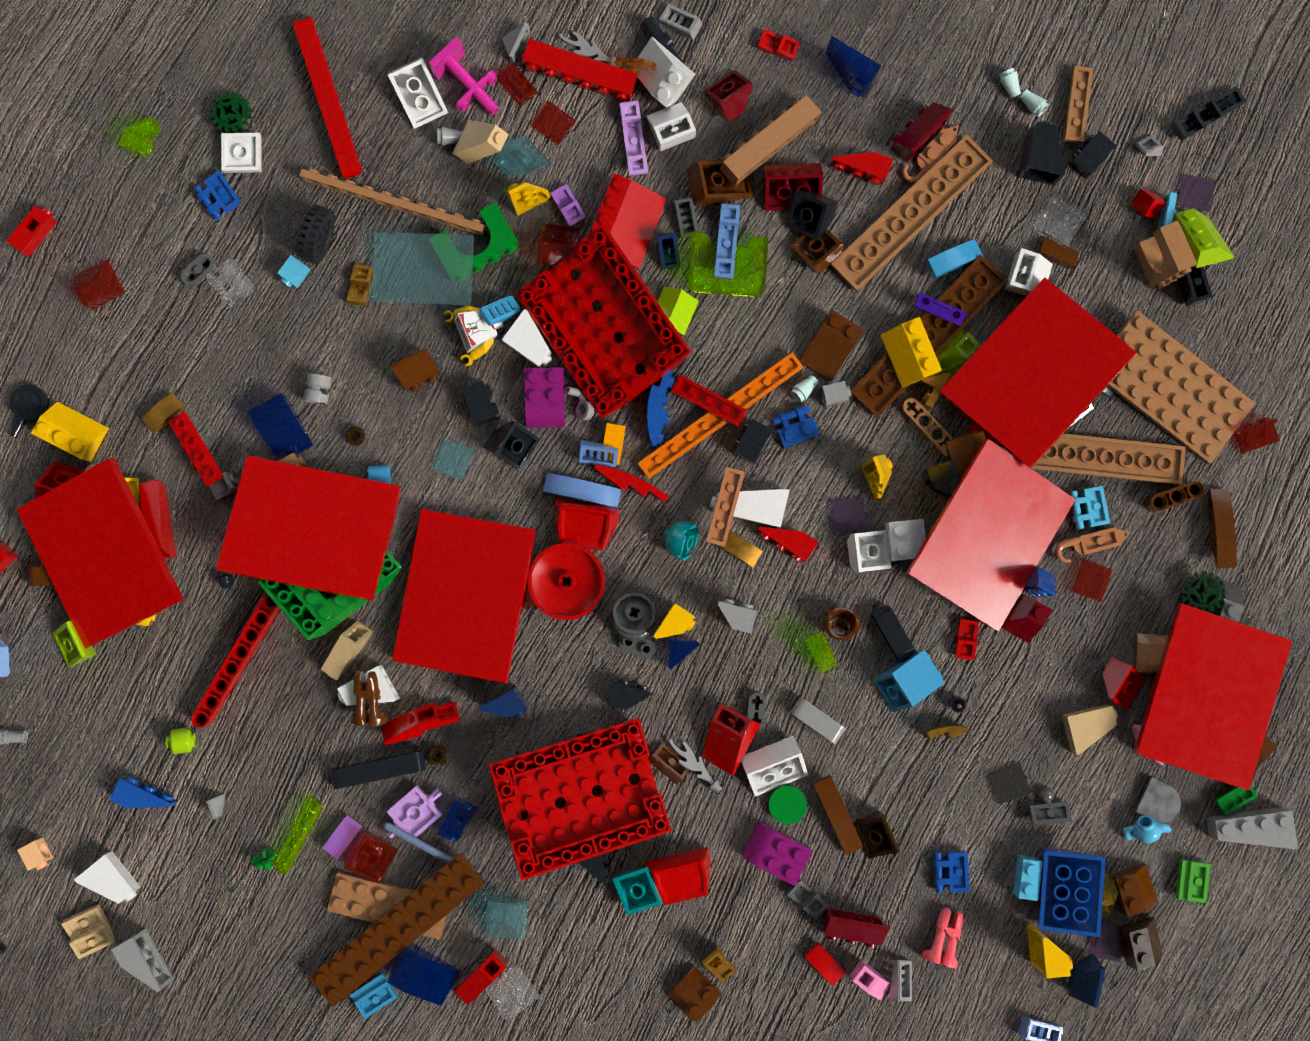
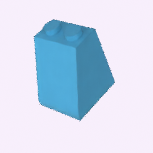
M925 650L916 652L873 679L893 712L915 706L945 683L941 673L936 669L931 661V657Z

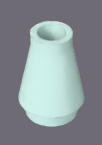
M1014 68L999 74L1001 78L999 81L1008 92L1010 98L1021 94L1018 74Z
M1028 89L1020 96V99L1030 112L1038 117L1049 106L1046 103L1047 100L1030 92Z
M810 375L807 379L793 386V390L790 393L796 401L801 403L807 400L819 382L813 375Z

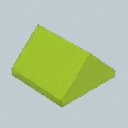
M664 286L658 303L679 334L684 336L699 301L682 289Z
M72 621L65 622L52 633L68 668L96 655L93 646L85 649Z

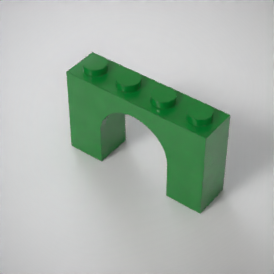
M496 202L479 211L491 234L489 246L481 254L468 256L459 252L446 230L429 239L453 282H461L470 273L480 272L488 263L494 264L498 262L501 256L506 253L508 255L514 253L517 247L520 246Z

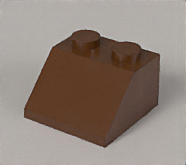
M426 348L391 365V368L407 392H415L422 388V384L426 382L428 384L433 383L439 379L438 376L442 375L432 355Z
M1141 864L1109 874L1119 911L1125 916L1129 917L1146 912L1158 902L1147 864Z

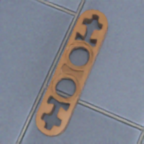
M914 398L905 400L901 407L902 412L944 457L948 458L945 444L940 446L939 443L944 441L945 438L948 440L953 438L918 400ZM907 403H909V404L914 403V405H915V406L913 407L914 410H915L916 412H918L919 410H921L922 413L918 414V415L914 418L913 415H915L916 413H915L913 410H910V411L907 410V408H908ZM920 416H926L929 419L927 426L920 425ZM933 430H939L942 433L940 440L933 439Z

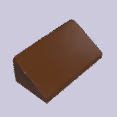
M1044 237L1038 250V254L1071 270L1076 266L1079 256L1078 251Z
M663 742L648 758L653 766L675 784L680 783L689 771L678 763L679 760H684Z

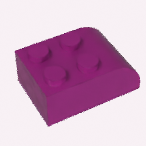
M525 368V417L527 428H565V374L563 368Z
M758 821L741 856L758 868L796 886L813 851L810 846Z

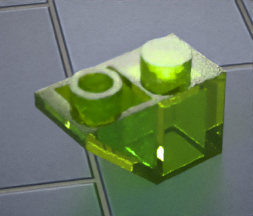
M148 117L125 127L118 145L123 150L146 159L153 149L152 143L159 134L160 124L154 118Z
M960 331L936 357L939 365L945 371H948L967 360L981 345L969 332Z
M818 631L803 639L820 674L838 665L822 631Z

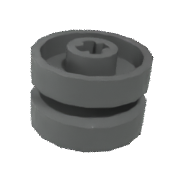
M641 593L623 595L614 605L612 619L614 630L626 640L637 641L645 638L654 627L656 613L654 604Z

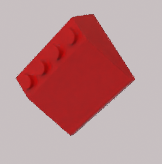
M614 173L590 233L603 223L632 266L640 269L667 199L633 180Z

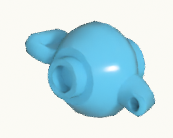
M1144 815L1138 818L1134 826L1125 827L1123 835L1126 840L1137 838L1143 843H1153L1160 838L1162 833H1169L1172 829L1168 824L1159 823L1154 818Z

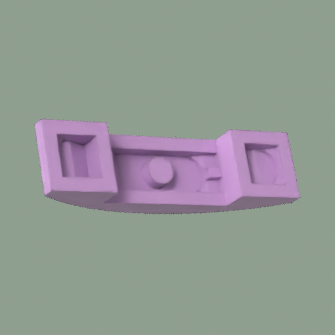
M639 101L620 103L629 176L648 174Z

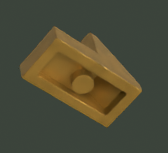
M944 373L922 379L918 382L931 390H927L922 399L924 401L922 406L925 409L930 410L934 406L940 395V390L945 386L951 374Z
M716 946L702 959V964L722 983L737 971L735 966L724 956L719 946Z

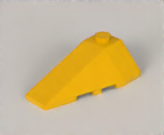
M526 182L514 183L505 191L517 216L551 198L547 189Z
M885 455L875 456L861 464L875 500L882 497L892 474L891 469L893 466L891 460L886 458Z

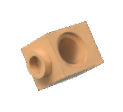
M44 838L35 840L17 850L28 871L36 868L37 871L48 865L47 861L53 858Z

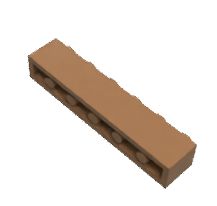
M807 95L803 99L798 98L795 100L789 110L784 109L779 113L775 121L770 120L764 126V130L761 132L756 131L750 137V141L747 143L742 142L736 148L735 153H729L722 159L723 163L720 170L734 186L818 120L822 112Z

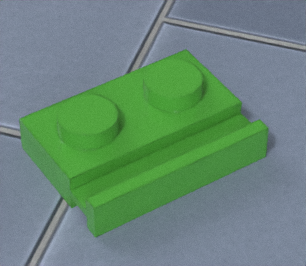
M1180 859L1176 898L1207 903L1211 864Z

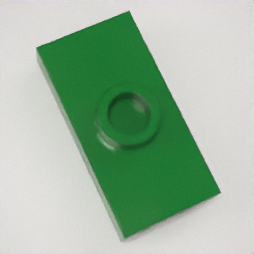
M1252 785L1249 791L1233 786L1214 797L1213 800L1222 815L1227 816L1257 798L1258 795Z

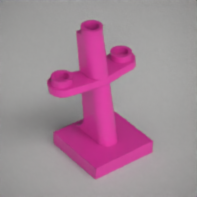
M455 37L429 62L432 74L439 80L449 71L468 91L455 105L458 111L464 112L470 106L469 101L474 97L489 114L494 115L499 110V106L482 88L486 85L492 86L497 81L496 73L490 71L481 80L476 82L459 63L465 56L462 42Z

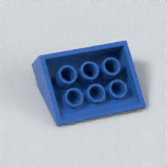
M1042 848L1043 866L1037 918L1039 930L1100 937L1106 857L1065 849Z

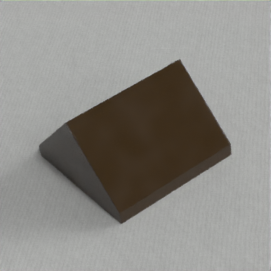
M877 811L853 823L868 859L900 851L886 818L881 811Z

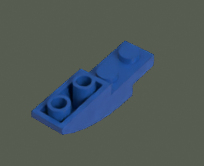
M673 371L663 376L660 387L652 385L649 394L647 423L649 438L654 448H656L657 444L661 445L664 434L661 433L663 426L667 427L670 416L667 415L668 410L661 407L667 404L669 395H666L668 387L672 388L675 377H672Z

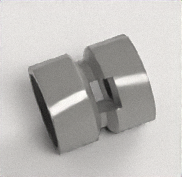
M307 373L305 384L308 388L304 390L303 401L328 405L329 393L327 390L331 388L332 378Z

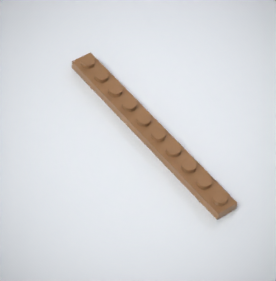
M302 169L300 173L303 181L483 237L486 231L485 226L477 219H471L470 221L457 213H453V215L447 214L441 208L436 207L435 210L428 208V205L422 202L415 204L402 196L395 198L389 192L381 191L379 193L370 186L363 185V187H360L355 182L346 179L345 181H340L334 175L327 174L324 176L315 169Z

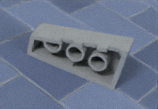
M1278 807L1228 814L1227 816L1206 817L1209 837L1218 841L1298 850L1292 810Z

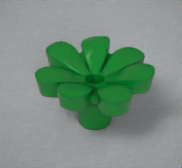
M263 848L261 850L262 854H255V859H252L250 863L257 870L263 866L265 870H270L273 867L271 861L275 859L276 853L274 849L268 851L267 848Z

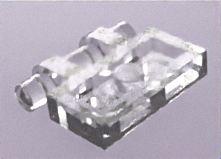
M232 257L216 268L221 274L220 276L215 277L213 273H209L206 276L209 280V285L212 289H216L220 294V299L226 302L229 307L235 304V301L232 299L233 296L237 295L242 300L256 289ZM225 281H226V282L228 283V285L231 287V288H230L229 290H227V291H226L225 288L222 286V284H223Z

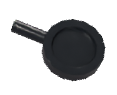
M30 384L22 385L11 395L10 407L18 419L10 436L18 438L26 420H38L48 410V396L40 387Z

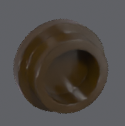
M351 427L346 432V440L349 444L358 446L364 442L365 432L360 427Z

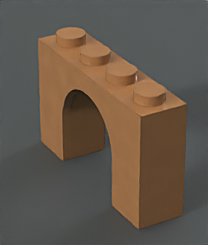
M1179 221L1159 228L1153 232L1154 237L1139 242L1133 247L1151 288L1158 286L1160 289L1169 285L1171 282L1191 272V267L1197 264Z

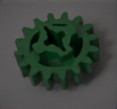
M232 91L231 95L224 92V97L218 94L219 100H212L215 106L209 107L213 112L209 115L213 120L212 123L218 126L221 132L225 129L226 133H230L231 130L237 133L239 128L244 131L243 125L249 126L250 124L247 119H252V116L249 114L252 111V108L248 106L250 103L241 94L237 96L234 91Z
M1202 571L1201 576L1198 573H1194V579L1188 577L1190 582L1189 584H1183L1187 589L1182 591L1183 594L1187 595L1183 600L1189 602L1188 606L1206 612L1208 609L1211 612H1215V606L1222 607L1219 602L1226 601L1222 596L1228 594V592L1222 590L1226 584L1219 583L1221 581L1219 576L1215 577V574L1212 572L1207 575V572ZM1209 580L1212 581L1217 588L1211 587ZM1205 589L1208 590V593H1205L1204 596L1201 594ZM1192 596L1198 597L1200 604L1196 603Z

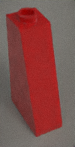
M155 479L140 483V504L144 519L163 558L176 557L166 487L159 480Z

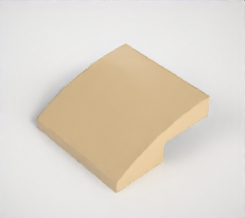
M99 904L63 920L61 924L71 939L69 945L78 959L115 942L111 927Z

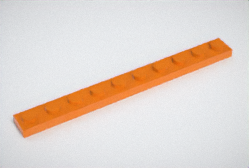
M792 352L730 396L728 400L747 409L804 367ZM708 412L638 462V465L648 479H650L728 422Z

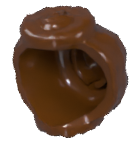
M836 607L834 609H826L822 627L824 630H827L829 637L832 639L845 641L853 635H857L861 617L849 608Z

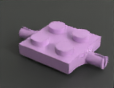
M417 785L391 807L387 813L392 817L394 826L417 837L442 815L434 803L442 793L436 788L428 796Z

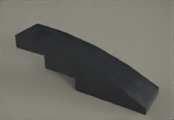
M1236 86L1175 122L1171 127L1179 140L1183 141L1246 103V100Z

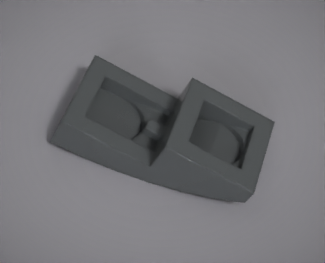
M800 878L796 886L791 884L785 891L788 896L815 920L829 906Z

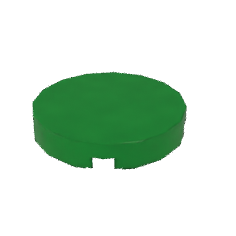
M783 785L772 792L768 801L769 811L778 822L786 825L794 824L805 815L807 800L803 792L797 787Z

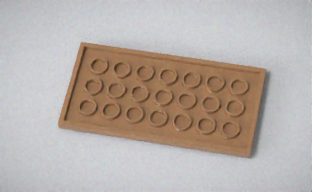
M1138 310L1134 311L1117 336L1134 349L1137 354L1110 382L1108 387L1205 463L1212 464L1255 405V402Z

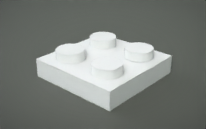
M221 133V171L223 173L262 172L261 134Z

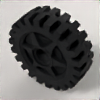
M314 205L307 211L304 221L301 223L302 227L299 229L300 234L297 236L296 253L299 259L317 265L326 256V251L328 252L329 244H331V238L335 230L336 216L333 210Z

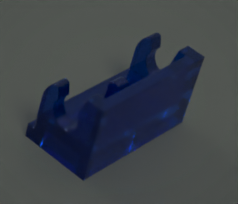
M457 797L437 835L451 842H458L476 806Z

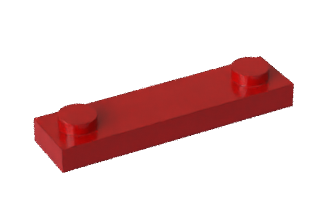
M682 375L679 376L671 390L674 395L737 428L747 413V409Z

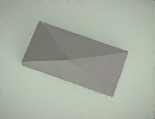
M524 22L502 38L512 64H515L530 32L529 23Z

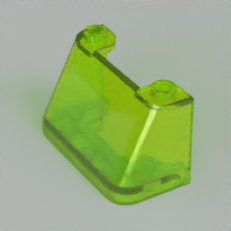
M692 232L688 288L696 293L752 297L763 294L767 276L768 237L755 236L749 239L748 246L736 245L733 279L714 277L717 244L710 243L709 235L704 232Z

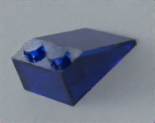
M832 36L825 53L851 93L857 97L861 96L864 98L874 83L882 65Z
M280 393L247 411L255 427L278 461L292 453L300 454L314 446L286 395Z
M412 943L406 948L387 983L407 994L442 1006L461 970Z

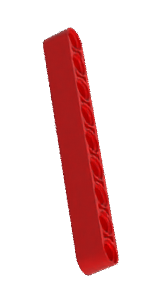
M311 16L293 21V26L343 178L348 179L363 174L314 21Z
M266 592L194 711L191 722L195 727L203 728L214 722L280 611L276 604L273 607L269 604L270 597ZM261 613L266 615L264 623H261L259 620ZM251 630H254L256 632V638L254 640H252L249 637V633ZM242 646L246 649L244 657L239 653ZM231 663L236 666L235 673H232L229 669ZM221 680H224L226 683L225 690L220 688ZM211 697L216 699L214 707L210 704ZM201 714L206 716L205 723L200 721Z

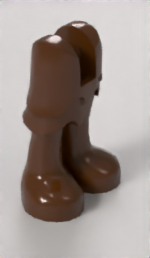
M357 671L353 680L356 710L352 714L351 722L356 726H364L368 723L370 727L387 723V713L379 711L378 700L381 699V692L376 672L370 671L367 676V682H365L364 672ZM365 699L369 701V714L366 712Z

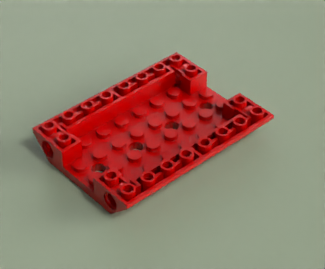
M602 223L573 247L575 251L550 271H543L516 293L601 419L625 406L681 364L692 352ZM575 269L580 272L578 280H574L572 277ZM596 301H599L602 305L599 312L594 309ZM617 332L623 334V341L621 343H618L615 339ZM639 363L645 366L643 374L637 372V365Z
M640 718L489 764L496 797L521 881L672 831L663 798L657 790L648 759L650 753ZM633 773H636L639 777L636 784H630L629 776ZM596 785L602 787V793L599 796L592 794V788ZM558 797L565 799V805L562 808L555 806V800ZM520 809H526L528 812V816L524 820L517 818V812Z

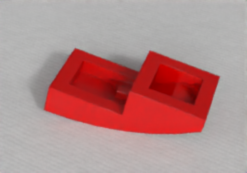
M764 28L756 48L793 61L800 42L785 34L780 36Z
M959 617L955 658L975 660L979 620Z
M818 942L804 955L832 986L847 973Z

